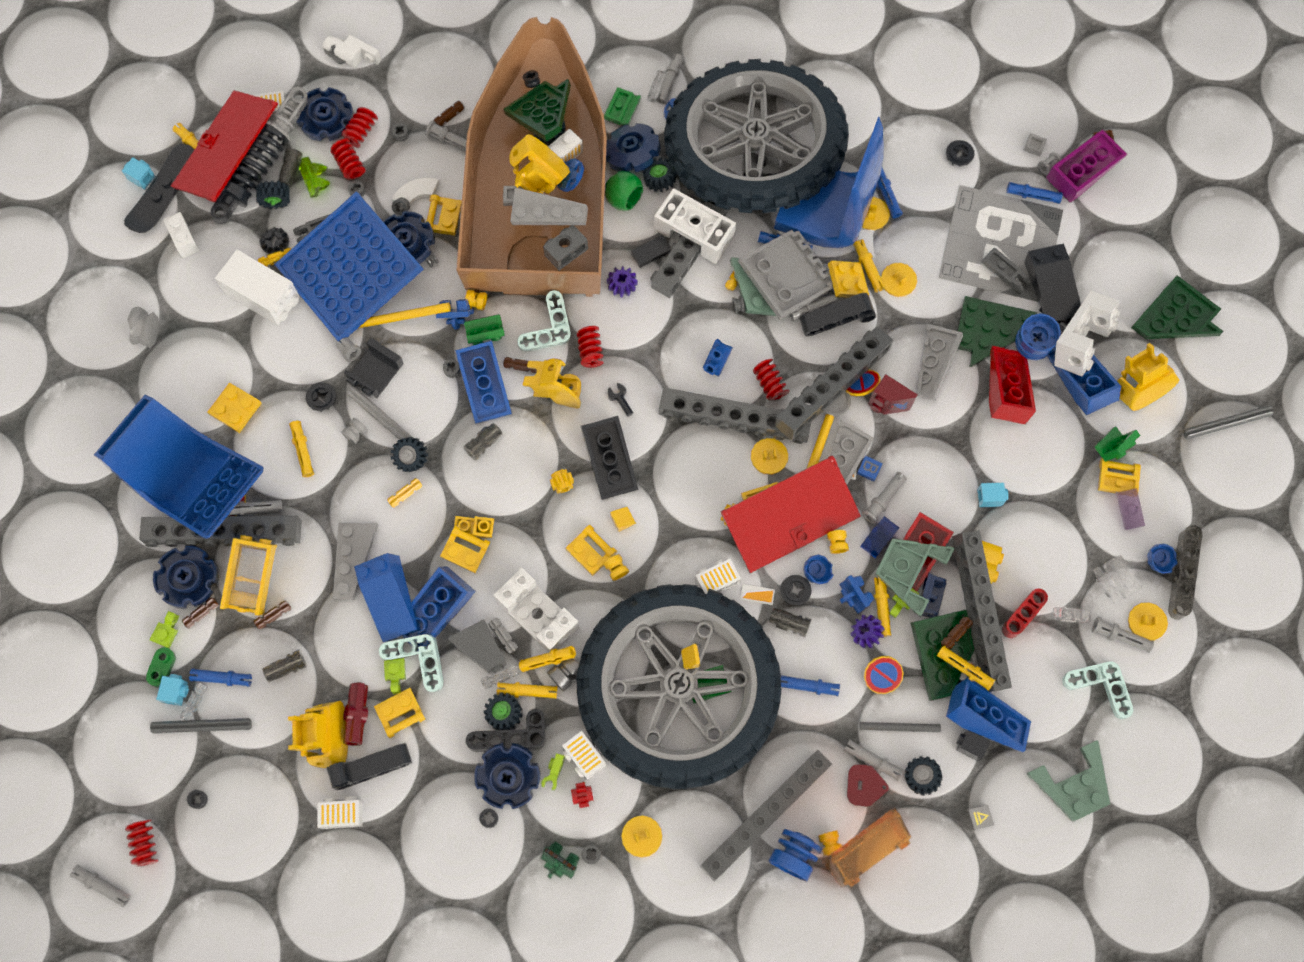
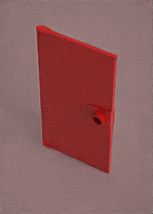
M233 90L208 130L206 129L202 134L197 147L171 186L216 202L260 131L278 106V103L271 99H264Z
M833 455L720 511L749 573L861 517Z

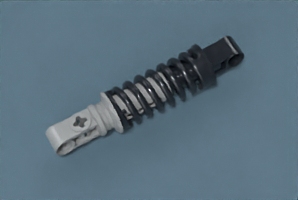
M293 88L287 98L281 103L278 111L271 114L270 120L266 122L220 196L211 207V215L215 223L225 224L238 205L247 207L248 200L252 198V194L247 188L256 191L257 185L252 181L262 182L263 179L260 174L267 175L268 170L265 167H273L271 159L277 160L279 158L276 151L283 152V146L291 142L288 134L293 131V124L307 105V93L304 88ZM297 95H301L304 98L302 100H296L294 97ZM217 211L225 212L222 217L215 216Z

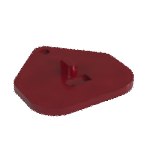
M857 764L849 769L847 799L852 805L869 807L889 790L888 784L872 766ZM858 781H862L861 790H858Z

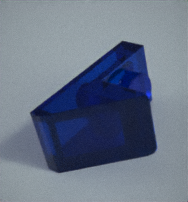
M884 516L877 526L872 529L860 547L876 558L900 527Z

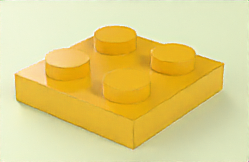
M830 261L828 263L836 297L849 298L860 293H868L869 295L860 262Z
M229 382L207 413L240 433L262 403Z

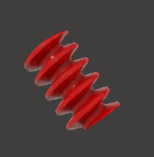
M358 107L357 113H354L353 118L346 125V129L342 131L343 138L350 140L349 144H352L353 147L360 148L361 145L358 142H364L363 137L368 136L366 131L370 132L372 130L369 125H375L373 120H378L377 115L368 108Z
M341 139L332 145L331 154L344 178L349 180L359 178L365 173L366 169L363 167L362 162L359 161L360 158L356 155L357 153L353 149V145L349 144L350 140Z
M587 326L581 328L576 333L581 358L580 362L586 368L598 367L604 363L600 361L603 358V354L600 353L602 347H599L601 340H597L600 338V334L596 333L599 331L598 326Z
M766 359L754 367L753 373L757 375L756 379L760 381L759 385L763 388V392L767 394L766 398L768 400H778L786 396L790 390H783L786 387V383L780 384L783 377H776L780 371H773L776 368V364L770 365L773 359Z
M152 820L135 822L125 827L126 832H131L126 836V839L133 840L128 843V848L133 849L129 852V856L135 857L130 863L137 865V867L158 862V859H152V856L157 854V851L150 850V848L156 845V843L149 842L154 835L147 833L153 829L152 826H146Z

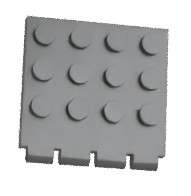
M791 230L740 257L738 263L779 320L833 290L830 273L824 274L827 269L819 258L813 260L817 255L809 244L803 246L806 240L799 231L793 232Z

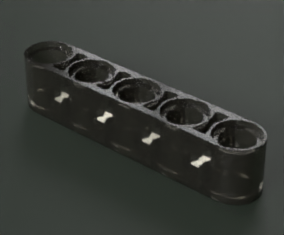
M1196 525L1188 526L1178 537L1177 565L1174 566L1168 607L1170 617L1175 620L1188 616L1193 609L1203 536L1202 530ZM1187 532L1193 535V539L1188 537ZM1185 550L1191 554V558L1185 554ZM1182 569L1187 570L1188 576L1182 572ZM1180 587L1185 589L1186 595L1181 593ZM1177 605L1182 607L1183 613L1178 611Z

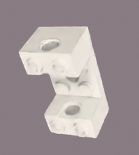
M673 188L654 216V230L668 238L671 237L674 231L701 245L700 256L717 264L735 237L736 222ZM697 218L700 220V223L694 225L690 220Z
M1092 290L1089 292L1056 342L1054 366L1079 376H1083L1086 370L1089 371L1093 365L1091 358L1095 351L1092 348L1094 340L1085 336L1088 331H1092L1108 337L1112 331L1117 329L1119 323L1117 318L1120 313L1118 308L1119 300Z
M522 567L494 594L496 602L547 652H550L551 649H559L579 629L578 620L565 608L561 609L537 586L536 580ZM534 610H542L543 616L540 619L533 618L532 613Z

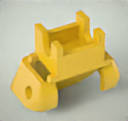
M530 134L519 141L510 152L509 162L514 167L513 173L516 174L515 186L517 188L521 186L524 190L549 194L570 173L568 166L557 154ZM528 156L530 162L519 171L520 162Z
M1148 343L1147 348L1131 358L1128 355L1125 358V370L1121 371L1122 377L1117 380L1121 385L1119 399L1132 411H1136L1158 400L1178 384L1179 378L1173 368L1168 365V358L1163 353L1155 356L1154 346L1151 343ZM1127 374L1139 383L1136 388L1126 381Z
M552 358L544 361H528L527 367L537 369V373L534 376H525L523 386L531 387L534 390V397L551 398L556 404L575 409L581 406L579 399L581 380L573 374H565L563 376L560 374L561 366L566 365L561 359Z
M342 701L315 705L305 709V714L289 716L288 721H292L293 745L288 746L289 750L301 751V756H306V760L310 765L319 768H327L339 762H346L348 745L343 744L345 731L343 714L345 707ZM321 749L324 755H318V753L309 752L308 750Z

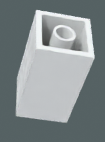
M239 250L234 252L215 277L225 295L278 326L286 320L288 312L297 305L300 298L292 281Z

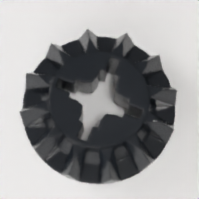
M955 140L948 145L945 154L947 155V161H951L952 165L956 164L961 167L962 165L967 166L972 162L975 152L972 145L968 142ZM963 150V154L957 157V153Z
M273 227L272 229H266V232L261 234L260 246L268 254L278 251L283 252L289 245V236L282 228ZM275 235L278 240L275 241L273 246L270 240H272Z
M320 382L312 385L307 390L305 398L310 408L322 412L326 409L329 410L335 404L336 393L331 385ZM317 392L324 396V403L321 400H317L319 398Z
M791 575L782 582L780 592L785 602L792 606H801L809 600L812 589L806 578L800 575ZM793 583L797 589H802L798 593V598L795 593H789L793 590Z

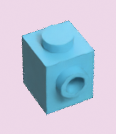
M133 157L124 165L122 170L127 180L144 190L155 178L153 171L145 161H138Z
M981 483L977 488L979 507H1001L1008 500V489H1005L1004 483Z
M170 674V677L162 676L156 700L166 704L182 706L183 699L188 694V682L184 681L180 675Z

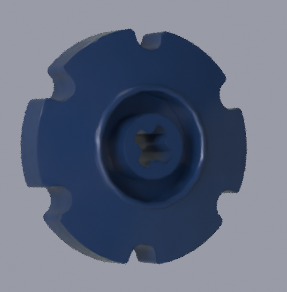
M328 87L325 91H322L320 88L313 89L307 92V105L297 119V124L299 127H302L303 134L312 140L322 141L323 138H328L329 141L338 139L342 136V131L346 129L350 119L353 118L354 112L351 102H347L346 95L338 89Z
M636 123L632 127L629 124L619 127L611 133L612 138L606 141V162H609L610 167L617 172H629L631 170L640 172L654 163L653 158L658 157L661 151L658 134L654 133L652 127L641 123Z
M404 211L399 217L393 214L383 221L419 264L423 263L430 256L431 249L429 247L435 244V234L430 223L425 222L422 215Z
M185 546L183 551L173 548L158 561L161 567L153 572L154 589L159 595L164 594L162 600L172 607L186 609L189 603L197 607L207 601L213 594L211 586L218 583L219 577L217 565L212 559L207 560L209 554L198 547Z
M500 743L485 751L481 757L484 763H478L474 773L476 789L484 791L482 799L499 809H503L505 804H509L512 809H516L528 803L533 798L531 789H538L541 777L539 764L531 762L533 754L527 748L516 743H512L510 748H505L504 744ZM505 773L507 775H512L510 779L508 777L504 778L503 776Z

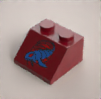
M885 374L873 391L868 405L874 412L883 415L910 411L918 394Z

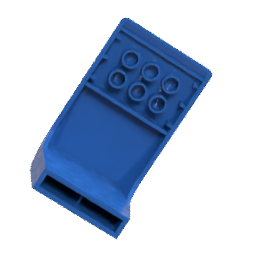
M879 116L858 172L837 171L835 178L828 186L822 187L820 193L809 200H801L799 205L789 209L780 207L774 229L783 233L791 230L793 232L799 231L806 242L820 247L845 248L855 243L875 193L884 159L883 125Z
M146 394L94 454L98 460L141 498L205 539L213 535L264 470L260 464L200 433Z

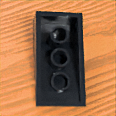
M1064 243L1028 251L1024 263L1043 314L1051 316L1057 323L1071 320L1081 306L1071 262Z
M619 416L581 425L580 428L601 500L639 490Z

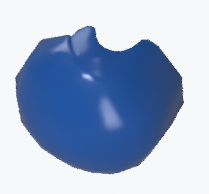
M1156 544L1147 554V563L1157 573H1171L1173 567L1177 565L1176 552L1173 547L1167 544Z
M819 554L810 556L804 563V575L811 583L817 585L828 583L834 576L832 574L833 565L825 556Z

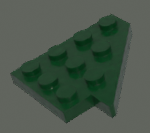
M566 79L556 87L544 81L503 108L506 116L543 140L548 141L561 132L571 88L570 81Z
M1178 275L1175 276L1131 327L1145 339L1220 336L1224 332L1211 322L1220 312L1221 308Z
M965 296L957 329L958 332L963 334L958 349L972 352L969 367H973L989 358L992 346L1006 348L1013 344L1016 334L1024 321L1031 315L1038 314V312Z
M967 610L910 622L929 701L951 696L960 679L962 672L937 655L943 647L941 641L948 637L949 632L957 624L959 625V621L963 617H968ZM970 628L966 629L967 632L950 649L966 661L970 660L975 651Z

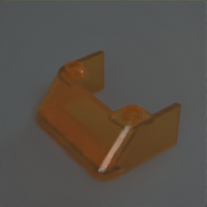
M893 808L821 860L840 887L848 884L852 887L861 880L859 878L860 875L898 847L900 850H903L910 845L909 839L912 837L896 808Z

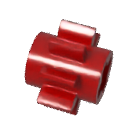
M585 782L576 783V788L571 789L573 805L579 804V808L589 807V802L594 801L591 785L586 786Z

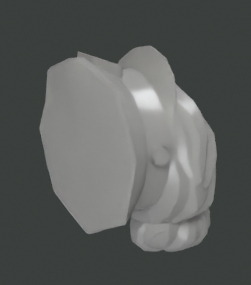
M134 307L127 318L130 328L129 340L133 345L141 343L151 349L156 342L159 331L158 317L154 312L148 315V312L142 309V307Z

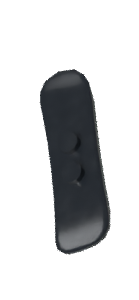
M179 144L172 149L151 185L125 217L124 225L128 229L137 233H146L158 223L179 191L171 185L194 151L190 145Z

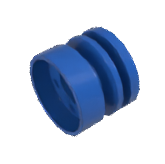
M1047 314L1031 315L1024 321L1016 334L1015 345L1018 352L1029 360L1044 359L1056 347V342L1061 336L1060 326L1054 318Z
M784 829L782 835L789 839V841L779 838L778 842L785 849L784 851L774 849L768 862L780 870L808 882L813 868L806 862L807 860L817 862L818 858L811 851L821 854L823 849L806 835Z

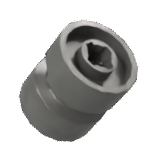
M574 659L561 661L559 666L554 665L547 671V674L564 692L572 685L571 681L576 680L579 664Z

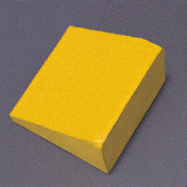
M628 507L610 512L618 532L636 524Z
M693 644L682 649L684 669L699 668L700 659L697 645Z

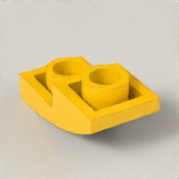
M455 516L454 526L461 527L460 530L477 538H492L494 518Z

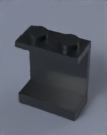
M370 338L366 343L369 348L351 372L345 370L344 374L347 378L346 381L354 387L357 385L362 388L361 391L367 396L371 397L372 395L378 398L404 363L401 356L373 338Z

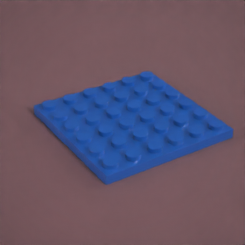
M357 191L275 263V266L284 277L292 281L298 294L338 342L344 337H349L424 270Z

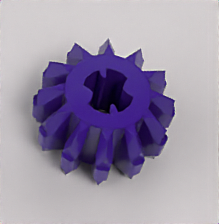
M623 265L621 270L615 267L614 272H609V278L606 279V283L609 285L608 290L613 291L614 296L619 293L621 298L623 294L629 297L630 291L635 292V286L638 285L636 273H631L630 268L624 270Z
M862 615L861 620L855 619L857 624L851 625L854 631L850 633L854 638V643L860 644L862 648L867 646L873 648L874 643L880 645L878 639L884 638L881 632L885 630L881 625V621L878 618L875 619L873 615L868 617Z

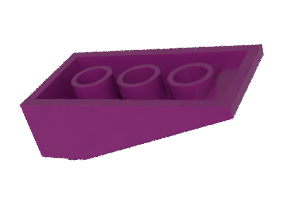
M1102 129L1055 164L1046 179L1059 192H1062L1063 196L1071 203L1124 159L1127 153Z

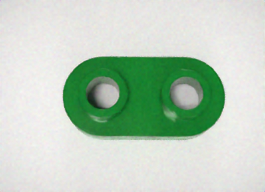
M162 647L155 652L146 674V680L150 685L160 687L162 676H170L176 660V655L171 649ZM166 654V658L161 660V656ZM155 673H159L157 679H153Z

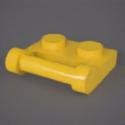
M435 194L430 195V207L426 222L430 223L434 233L455 236L462 200L444 198ZM437 205H442L438 225L433 224Z
M1101 458L1098 490L1132 497L1138 496L1141 465L1114 461L1105 462ZM1110 468L1131 472L1132 475L1109 472L1107 470Z
M590 524L565 548L592 576L604 566L603 563L617 553V550L614 547L611 548L594 531ZM588 536L606 553L603 557L585 541Z
M455 525L440 557L470 572L476 573L490 541L486 539L483 541L460 530L461 527ZM456 537L480 547L479 553L454 542Z
M411 688L374 706L389 739L406 727L418 721L426 720ZM412 710L415 711L416 714L390 726L389 722Z

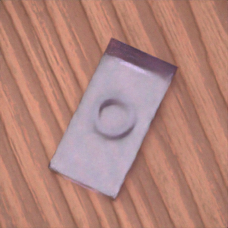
M1137 488L1116 492L1124 530L1145 526Z

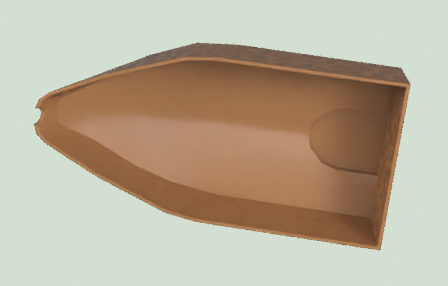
M533 17L521 26L498 61L472 113L467 133L456 268L465 290H474L476 293L481 291H497L514 295H547L552 290L559 291L562 296L563 294H586V297H593V294H600L607 141L604 115L585 65L565 26L553 17H551L547 24H542L537 17ZM531 70L538 72L540 84L547 81L556 87L566 79H569L571 88L564 122L566 131L571 129L582 140L583 152L575 158L581 161L584 166L583 176L579 184L569 192H563L555 186V189L549 194L543 193L586 204L588 207L586 225H574L587 238L588 250L561 270H558L545 257L543 246L549 239H554L564 228H568L571 225H512L510 222L512 206L503 205V186H515L516 174L513 173L514 167L509 162L510 152L526 135L534 136L533 132L506 116L503 108L533 89L527 88L523 80L524 73ZM528 156L520 162L519 171L530 162Z

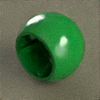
M620 171L612 175L605 185L607 202L619 211L631 210L638 203L643 193L641 180L634 173L628 171Z

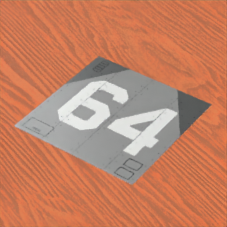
M960 185L939 278L1039 302L1032 283L1026 286L1017 277L1015 280L1024 287V291L1019 294L981 263V261L993 248H996L1029 277L1024 263L1027 253L1031 250L1057 244L1063 209Z

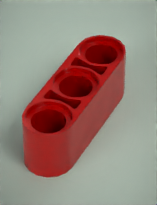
M1037 588L1023 600L1002 626V632L1007 638H1015L1023 632L1047 603V592ZM1033 595L1038 596L1041 600V603L1035 602L1033 599ZM1022 609L1028 612V618L1022 615ZM1009 624H1014L1017 632L1011 631Z

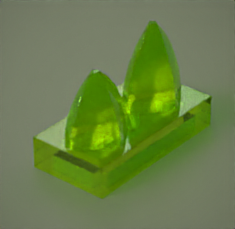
M302 157L299 169L310 197H318L319 191L326 189L330 182L324 178L317 177V175L322 174L328 167L320 163L311 162L309 157Z

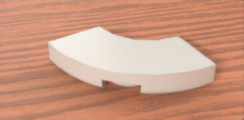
M434 178L412 180L396 191L392 197V202L403 197L409 201L411 206L417 199L430 197V195L435 194L439 180Z

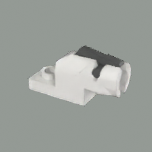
M329 35L323 42L324 52L340 65L347 63L350 66L356 67L363 58L367 62H372L376 65L382 61L379 50L352 35H349L346 40Z

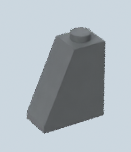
M485 620L448 637L454 647L489 674L492 672L496 674L504 669L503 666L507 665Z

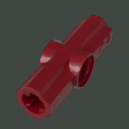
M351 683L349 686L348 704L345 706L343 721L345 722L343 744L348 746L362 745L364 725L368 718V707H366L368 685L365 683Z

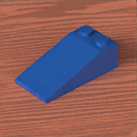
M492 341L455 350L475 424L512 414Z
M1056 347L1047 356L1074 401L1086 415L1119 401L1121 385L1094 354L1091 358L1093 365L1089 371L1086 370L1083 376L1054 366Z
M385 553L354 566L359 587L382 642L385 643L418 630L400 556Z
M448 566L438 567L411 602L418 630L402 637L409 638L428 634L436 638L476 591ZM426 639L425 642L417 643L418 647H428L431 641Z
M969 677L955 686L951 694L946 714L947 718L966 730L1020 752L1026 750L1031 725L1029 719L975 681H970Z

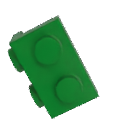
M500 314L464 322L468 344L477 345L484 343L483 341L488 339L497 341L502 339V336H505Z
M1113 427L1095 445V449L1105 462L1114 458L1118 460L1127 454L1125 451L1132 448L1136 444L1135 441L1141 435L1137 430L1122 435L1117 427Z

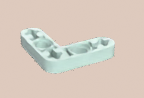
M552 290L546 296L552 328L521 334L517 342L518 347L522 351H533L561 345L570 340L571 334L563 296L559 291ZM553 295L556 298H560L557 300L558 308L555 309L553 301H549ZM557 312L562 313L564 316L560 322H556L553 319V315ZM560 331L568 334L565 335V339H561L559 336L555 337V341L552 342L551 332H554V336L559 335ZM547 334L550 339L547 343H541L539 336ZM532 336H536L537 345L534 346V342L528 343V347L521 344L524 338L531 341L533 340Z
M428 634L385 642L380 646L379 654L385 660L419 655L425 689L430 692H436L443 687L444 680L437 641L434 636ZM426 639L431 641L428 649L426 646L418 647L417 643L425 642ZM407 641L411 642L413 646L412 651L406 653L403 649V645ZM388 646L389 648L398 647V651L391 652L390 656L389 654H385V650L388 649ZM429 657L435 660V666L432 669L427 668L425 664L426 659ZM437 671V674H433V679L438 681L435 688L429 684L432 681V675H427V672Z
M1105 662L1072 670L1063 676L1062 683L1069 690L1103 683L1113 714L1119 719H1126L1133 714V705L1120 667L1115 662ZM1108 666L1110 669H1114L1112 676L1110 673H1106ZM1088 670L1095 672V681L1087 679L1086 673ZM1071 676L1072 678H1077L1081 676L1082 680L1076 681L1074 685L1072 682H1068V679L1071 678ZM1112 678H1113V680L1116 679V678L1118 679V681H1114V682H1112V683H1109V681H1110ZM1113 685H1118L1121 688L1119 696L1112 693L1111 688ZM1122 697L1124 698V700L1121 701V703L1120 701L1117 703L1115 702V700H1118ZM1121 705L1127 708L1125 715L1123 712H1119Z

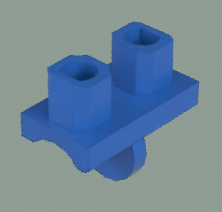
M468 299L456 300L457 309H452L451 300L440 301L439 304L449 302L451 312L436 314V318H452L447 319L446 323L447 325H452L454 330H458L460 324H464L466 321L465 318L460 319V317H469L470 314H474V309L469 307Z
M716 339L702 367L704 371L719 377L733 347Z
M850 575L839 584L842 588L841 593L844 596L840 599V602L842 604L847 602L850 607L855 609L857 614L864 611L874 600L871 592L868 591L863 594L860 588L864 585L861 576L853 577Z

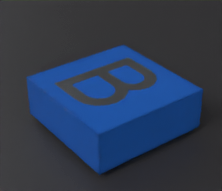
M865 456L857 474L874 482L883 463Z

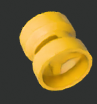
M468 289L465 299H468L470 308L475 307L477 310L484 311L487 293H476L474 290Z
M835 530L827 533V538L831 544L829 546L831 554L849 551L848 543H846V530Z
M620 554L610 557L603 563L605 568L610 571L612 581L619 580L629 573L627 566L622 563L623 559Z
M838 830L818 835L819 842L825 845L822 850L824 856L844 851L842 844L837 843L839 838Z

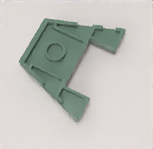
M731 257L730 264L735 273V280L738 282L740 296H742L745 312L776 316L738 263L739 258Z
M892 539L875 575L910 609L921 617L929 600L911 591L915 580L927 557L947 565L955 548Z
M1098 740L1079 748L1089 768L1057 784H1054L1045 765L1027 773L1028 777L1039 785V788L1054 801L1072 822L1110 805Z

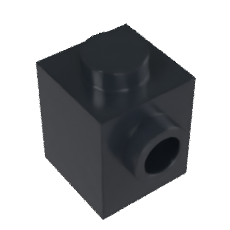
M967 730L964 734L960 733L957 738L956 744H958L956 751L976 761H980L983 759L991 741Z

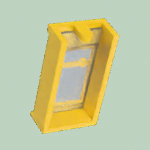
M247 535L233 538L220 609L231 608L236 609L238 612L255 613L257 616L265 613L266 598L277 545L271 544L272 540L260 538L259 541H254L251 536Z

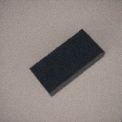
M661 235L633 249L631 255L639 268L670 253L671 247L664 236Z

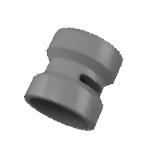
M353 418L350 421V426L344 428L341 433L350 442L356 444L359 441L360 434L364 435L368 429L359 420Z

